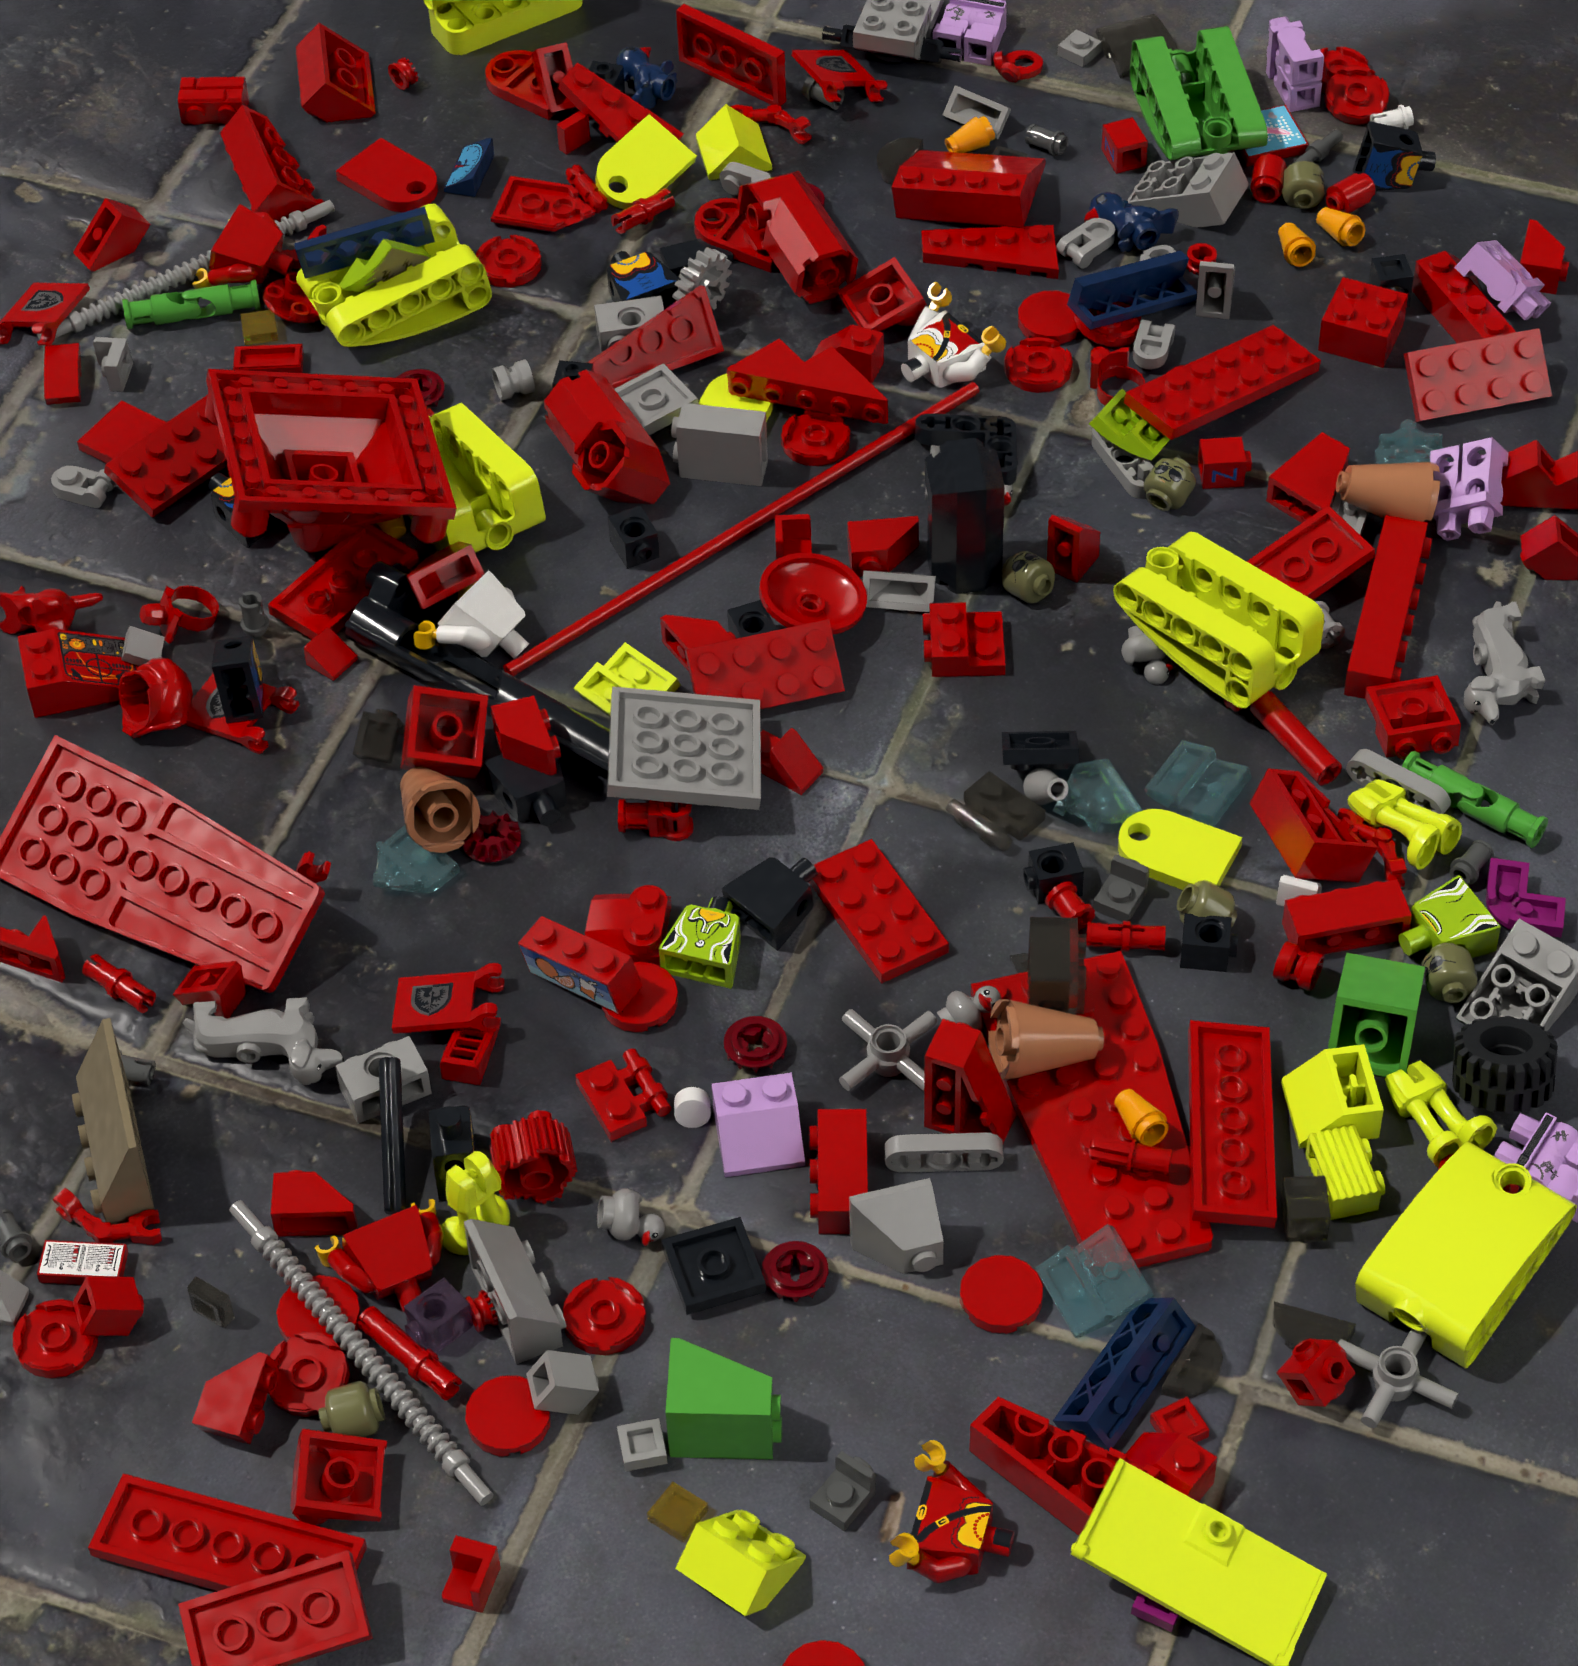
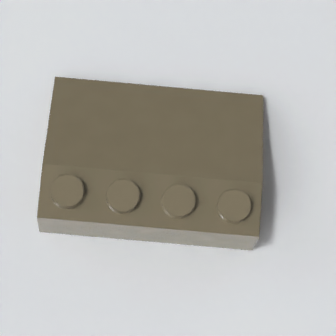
M111 1018L102 1019L76 1075L79 1093L72 1094V1100L77 1118L84 1116L85 1124L78 1126L82 1148H90L91 1156L84 1158L89 1182L96 1180L98 1189L90 1190L95 1214L103 1213L105 1221L111 1222L112 1225L129 1222L130 1216L155 1208L129 1083Z

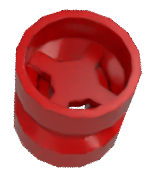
M1286 941L1277 957L1273 978L1284 982L1292 980L1297 982L1299 988L1312 991L1321 974L1325 956L1315 951L1304 952L1300 949L1299 945Z

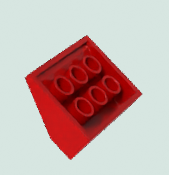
M919 150L899 166L892 184L896 218L1024 227L1046 165L1045 158Z

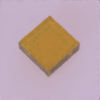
M270 310L240 314L245 345L278 341L275 314Z
M672 1482L647 1512V1518L652 1524L679 1541L684 1542L696 1524L708 1512V1503L675 1482Z

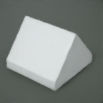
M1283 875L1279 881L1276 904L1284 906L1287 899H1292L1299 895L1320 894L1322 886L1317 882Z

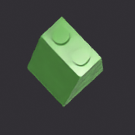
M1346 952L1336 997L1328 1049L1364 1044L1373 1075L1386 1077L1400 1069L1407 1072L1425 966Z
M671 1338L666 1399V1423L670 1457L773 1459L774 1443H782L781 1394H773L772 1377L683 1339Z

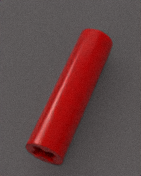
M1268 691L1251 704V714L1319 785H1327L1337 778L1342 770V764L1273 692Z

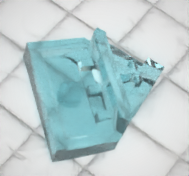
M1406 419L1401 422L1400 429L1396 432L1379 435V446L1375 449V464L1430 462V451L1443 448V435L1440 433H1424L1417 429L1416 422Z
M1109 759L1076 764L1067 781L1069 789L1067 796L1063 800L1057 801L1053 809L1054 812L1062 816L1067 811L1070 815H1075L1085 820L1090 830L1094 832L1097 831L1101 822L1105 824L1124 823L1131 815L1143 811Z
M405 825L384 843L382 841L376 843L378 854L376 872L373 874L374 887L407 892L432 893L461 872L458 864L446 853L429 852L415 843L409 836Z

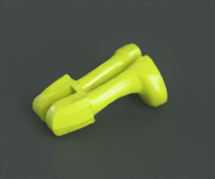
M1375 779L1364 788H1359L1351 793L1347 801L1350 809L1373 827H1390L1403 834L1409 840L1407 860L1416 869H1424L1432 861L1436 850L1443 855L1450 853L1460 840L1462 825L1458 820L1447 814H1439L1405 799L1406 790L1402 787Z
M1421 1060L1408 1065L1407 1073L1400 1069L1386 1076L1385 1083L1397 1112L1404 1118L1412 1116L1429 1141L1427 1148L1428 1158L1436 1167H1439L1440 1161L1445 1156L1455 1153L1465 1142L1469 1141L1484 1149L1494 1138L1497 1131L1494 1121L1486 1115H1479L1470 1120L1464 1118L1446 1093L1448 1085ZM1430 1108L1437 1113L1450 1131H1444L1431 1114Z
M474 1151L464 1158L465 1170L455 1165L446 1172V1198L448 1206L454 1209L458 1216L450 1217L442 1224L441 1228L444 1233L443 1246L448 1251L458 1255H469L464 1221L475 1219L509 1226L510 1212L506 1201L494 1194V1192L501 1189L502 1180L490 1159L480 1151Z

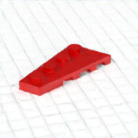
M578 62L560 82L558 89L586 117L591 116L599 124V130L607 138L611 136L616 142L621 140L648 114L679 141H681L684 133Z
M1053 225L921 230L923 263L966 268L970 263L978 264L986 271L997 272L998 267L1016 269V274L1030 276L1031 271L1047 273L1046 278L1058 279L1059 268Z
M700 285L588 361L587 363L593 364L594 373L606 377L615 389L663 363L670 370H674L723 352L724 348L705 286Z

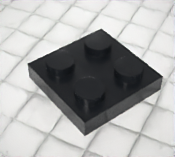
M1076 731L1002 732L1003 765H1010V768L1014 770H1029L1036 764H1048V767L1051 769H1068L1071 767V764H1079Z
M741 1217L661 1239L662 1249L686 1315L766 1292V1282Z

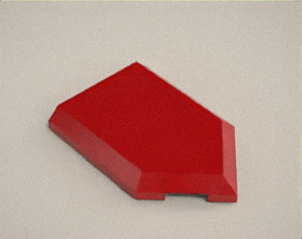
M510 176L491 216V222L555 232L592 217L595 213L589 204H585L581 200L578 191L572 185Z

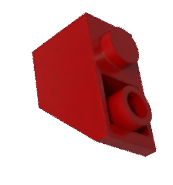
M535 696L491 706L493 729L503 758L549 776L557 774L555 758L561 757L559 743L556 735L549 736L548 731L551 730L548 713L545 708L539 710Z
M258 1352L206 1381L192 1424L204 1432L250 1445L253 1435H257L263 1426L265 1411L262 1409L268 1393H273L279 1378L278 1363L268 1354Z

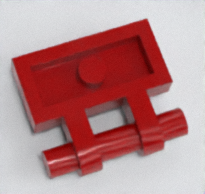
M634 1048L628 1049L623 1053L622 1058L627 1066L621 1070H617L613 1061L608 1060L575 1075L578 1088L611 1142L646 1127L647 1120L644 1112L654 1109L659 1117H663L669 1114L672 1109L667 1101L668 1093L661 1083H656L651 1075L652 1067L646 1058L640 1057ZM638 1083L643 1092L633 1096L628 1087Z

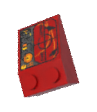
M50 629L17 636L26 687L35 718L119 701V682L122 674L137 670L138 665L121 660L125 637L61 629Z

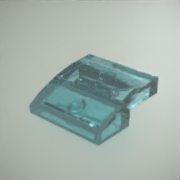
M1182 740L1144 790L1146 795L1168 809L1214 827L1252 777L1248 766L1217 759L1214 748Z
M1109 1224L1076 1247L1065 1246L1035 1268L1075 1338H1081L1104 1327L1154 1296L1116 1229Z

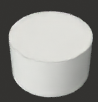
M688 1087L679 1091L674 1098V1116L676 1121L688 1128H697L706 1124L711 1116L710 1097L707 1092L697 1087Z

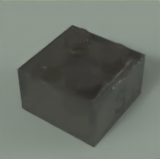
M1030 917L1027 1004L1074 1015L1084 1014L1086 934H1078V918Z

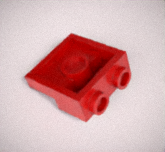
M966 602L930 603L929 613L922 614L923 635H930V640H924V662H931L932 677L1005 675L1002 611L966 612Z
M1438 675L1366 687L1365 699L1376 721L1375 734L1386 758L1397 756L1399 759L1405 760L1411 751L1424 752L1433 750L1435 753L1444 754L1453 747L1459 746L1461 723Z

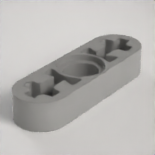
M1093 428V449L1129 495L1138 499H1146L1143 485L1153 465L1148 459L1131 454L1115 444L1112 446V442L1108 441ZM1119 456H1129L1134 460L1129 463H1122L1117 461L1116 458Z
M1360 749L1347 763L1346 770L1348 775L1362 787H1365L1375 779L1396 785L1393 782L1394 780L1406 790L1405 799L1413 804L1439 814H1444L1451 805L1450 796L1442 787L1371 750Z
M992 1133L897 1135L885 1142V1164L890 1170L895 1172L992 1170L999 1167L1004 1161L1003 1141L998 1135Z

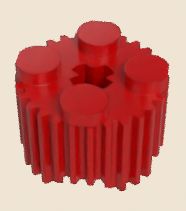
M537 1110L530 1113L527 1119L523 1117L519 1122L514 1120L511 1125H498L493 1128L490 1134L491 1145L489 1147L492 1164L502 1180L499 1194L505 1200H515V1197L517 1199L524 1197V1200H527L529 1197H532L536 1203L546 1204L549 1200L553 1202L555 1201L554 1198L562 1197L564 1187L568 1186L567 1182H572V1177H575V1173L578 1172L570 1132H568L567 1127H564V1123H558L557 1119L552 1120V1115L549 1111Z

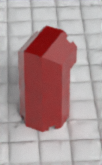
M800 171L739 186L737 208L739 214L745 213L747 220L746 223L741 224L744 235L755 251L762 249L768 252L795 295L800 298L803 296L805 301L810 304L835 298L838 295L837 291L840 290L839 286L844 281L850 284L855 279L858 265L857 256Z
M586 369L578 372L580 377L571 380L569 376L560 379L544 400V408L548 412V416L545 415L546 423L574 460L572 473L583 489L616 502L655 504L670 485L660 450L606 377Z

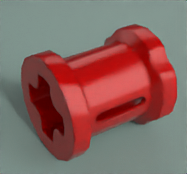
M1071 881L1060 883L1046 897L1045 903L1047 907L1051 910H1056L1064 920V928L1070 933H1076L1087 927V922H1092L1095 917V909L1092 905L1085 904L1077 894V887Z

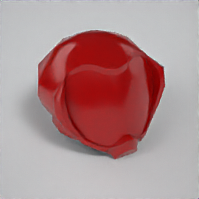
M158 657L142 664L137 670L122 674L119 682V699L123 711L122 731L133 738H141V736L150 732L176 729L185 725L193 697L192 685L187 673L171 659Z

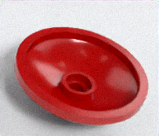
M794 553L780 557L766 567L759 584V596L764 608L771 617L786 628L829 619L832 634H839L851 629L861 620L867 605V592L859 576L844 563L821 554Z

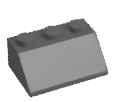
M475 1219L464 1221L472 1271L481 1290H485L491 1299L488 1305L493 1304V1307L490 1309H495L496 1311L495 1314L499 1321L498 1327L515 1363L519 1364L540 1356L546 1350H555L563 1347L561 1329L566 1328L565 1318L559 1305L551 1306L547 1296L551 1295L550 1288L544 1273L539 1272L536 1274L532 1266L535 1263V1257L528 1240L521 1242L515 1228L511 1226Z

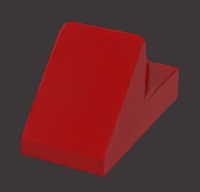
M790 728L781 739L765 730L760 732L761 773L802 795L823 773V766L795 729Z
M46 915L42 916L29 936L17 929L9 930L0 927V962L61 983L63 982L65 973Z
M237 961L202 964L201 966L194 965L172 995L182 1005L194 1004V1002L216 1001L217 1009L214 1014L228 1019L246 994L242 966Z

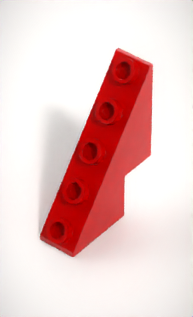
M779 338L727 368L728 391L731 395L845 416L872 423H888V399L832 346L804 362Z
M1534 440L1508 452V466H1504L1502 469L1503 498L1500 503L1502 506L1578 509V451L1554 461L1539 441Z

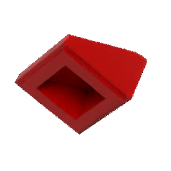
M328 627L324 628L304 647L306 665L332 681L336 680L358 660L357 655Z

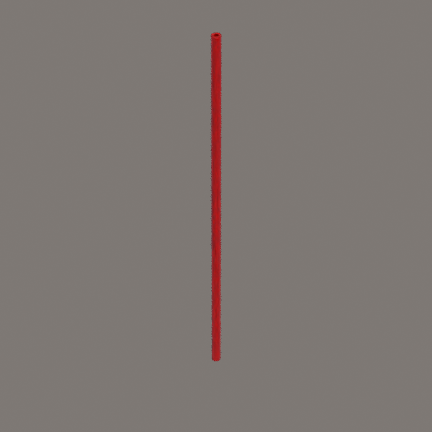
M970 382L508 662L503 666L504 671L514 677L775 518V515H780L915 433V421L920 415L946 414L979 394L978 385L975 382Z

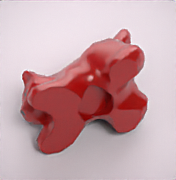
M20 586L19 590L12 593L0 592V606L6 614V618L0 622V629L8 634L18 633L30 628L35 629L37 632L50 629L68 630L73 623L76 610L99 603L103 600V595L101 593H89L69 596L65 592L54 588L45 589L39 593H26L24 586Z

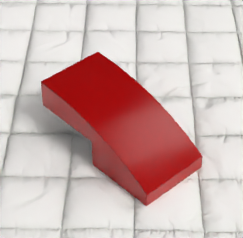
M80 344L45 346L44 399L46 404L81 402L80 377H82Z

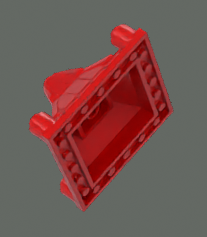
M208 369L206 377L208 395L205 416L219 428L235 495L231 526L240 535L255 537L263 534L267 530L269 514L287 523L297 547L312 553L324 551L345 540L358 531L361 526L397 519L401 515L412 516L410 531L421 542L434 543L445 537L449 520H454L457 508L417 379Z

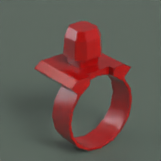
M1102 346L1091 350L1090 388L1097 389V397L1103 405H1106L1113 398V396L1106 394L1101 389L1103 381L1116 376L1117 378L1134 381L1139 386L1145 383V379L1139 371L1128 367L1130 347H1122L1112 352Z
M187 585L179 586L173 590L166 586L160 603L143 605L139 617L145 625L159 626L162 635L165 637L164 640L170 644L174 640L178 626L191 631H205L211 628L219 612V603L212 594L199 587ZM184 598L195 600L207 607L213 616L208 618L189 616L178 608H174L172 602L176 599Z

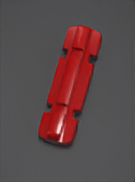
M574 164L572 168L566 169L565 174L567 175L568 182L574 186L582 199L594 210V213H600L608 208L609 204L607 203L606 196L599 191L596 184L580 165Z

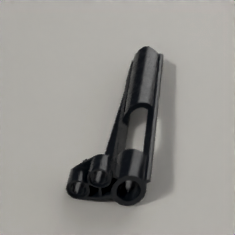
M382 561L376 562L369 569L365 578V588L370 592L368 596L363 597L359 601L350 619L345 623L346 638L424 681H446L464 692L488 695L489 706L534 695L539 710L545 708L548 713L551 730L548 731L549 736L556 735L559 745L608 771L610 729L504 672L464 646L438 643L437 639H435V645L432 648L425 650L417 648L414 645V633L419 631L418 626L423 620L411 613L420 606L406 577L413 570L401 563L390 566ZM447 660L498 688L495 697L435 664Z

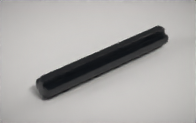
M384 1057L379 1060L384 1211L386 1214L392 1215L406 1209L401 1061L397 1057Z

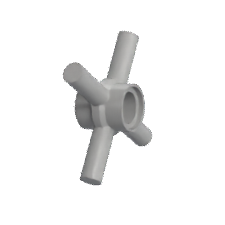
M853 1009L848 1010L843 1015L842 1021L865 1040L868 1045L867 1057L839 1078L842 1087L849 1091L874 1071L885 1077L896 1076L902 1072L924 1091V1070L909 1058L910 1044L937 1024L934 1014L930 1011L925 1012L903 1030L892 1024L881 1025L875 1029Z
M1411 1328L1402 1346L1388 1347L1380 1354V1357L1343 1339L1339 1340L1338 1344L1345 1350L1348 1361L1373 1372L1376 1393L1361 1418L1364 1425L1376 1428L1390 1402L1405 1400L1411 1395L1412 1391L1453 1409L1459 1393L1420 1376L1416 1355L1428 1334ZM1389 1372H1398L1401 1373L1402 1376H1396Z

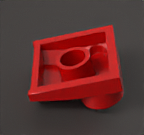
M895 257L837 291L856 324L875 331H882L895 324L901 326L914 325L924 307L927 306L924 297Z
M654 885L638 887L631 894L595 895L590 904L585 936L631 956L633 962L654 963L660 966L659 947L667 934L672 906L671 896H667L664 890Z
M302 1429L294 1461L291 1492L292 1514L299 1521L313 1525L322 1524L328 1519L380 1522L382 1518L380 1505L383 1463L387 1440Z

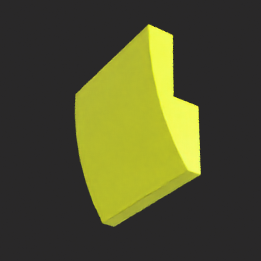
M625 642L604 666L596 662L573 689L610 716L612 686L675 692L681 684L678 678Z

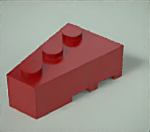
M1268 768L1249 804L1294 877L1303 880L1319 879L1359 883L1378 847L1371 840H1367L1364 843L1352 831L1354 823L1350 819L1343 817L1340 820L1328 808L1331 801L1300 771Z
M942 1019L925 1054L924 1127L945 1134L992 1133L998 1135L1004 1143L1017 1114L983 1034L980 1030L974 1029L968 1024Z

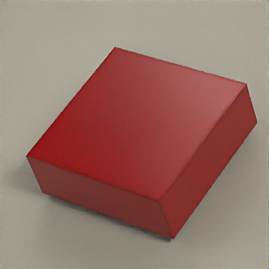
M581 111L576 112L557 124L560 151L567 155L591 140L589 117H586Z
M1188 1397L1150 1414V1423L1157 1433H1182L1195 1443L1209 1437L1210 1429Z

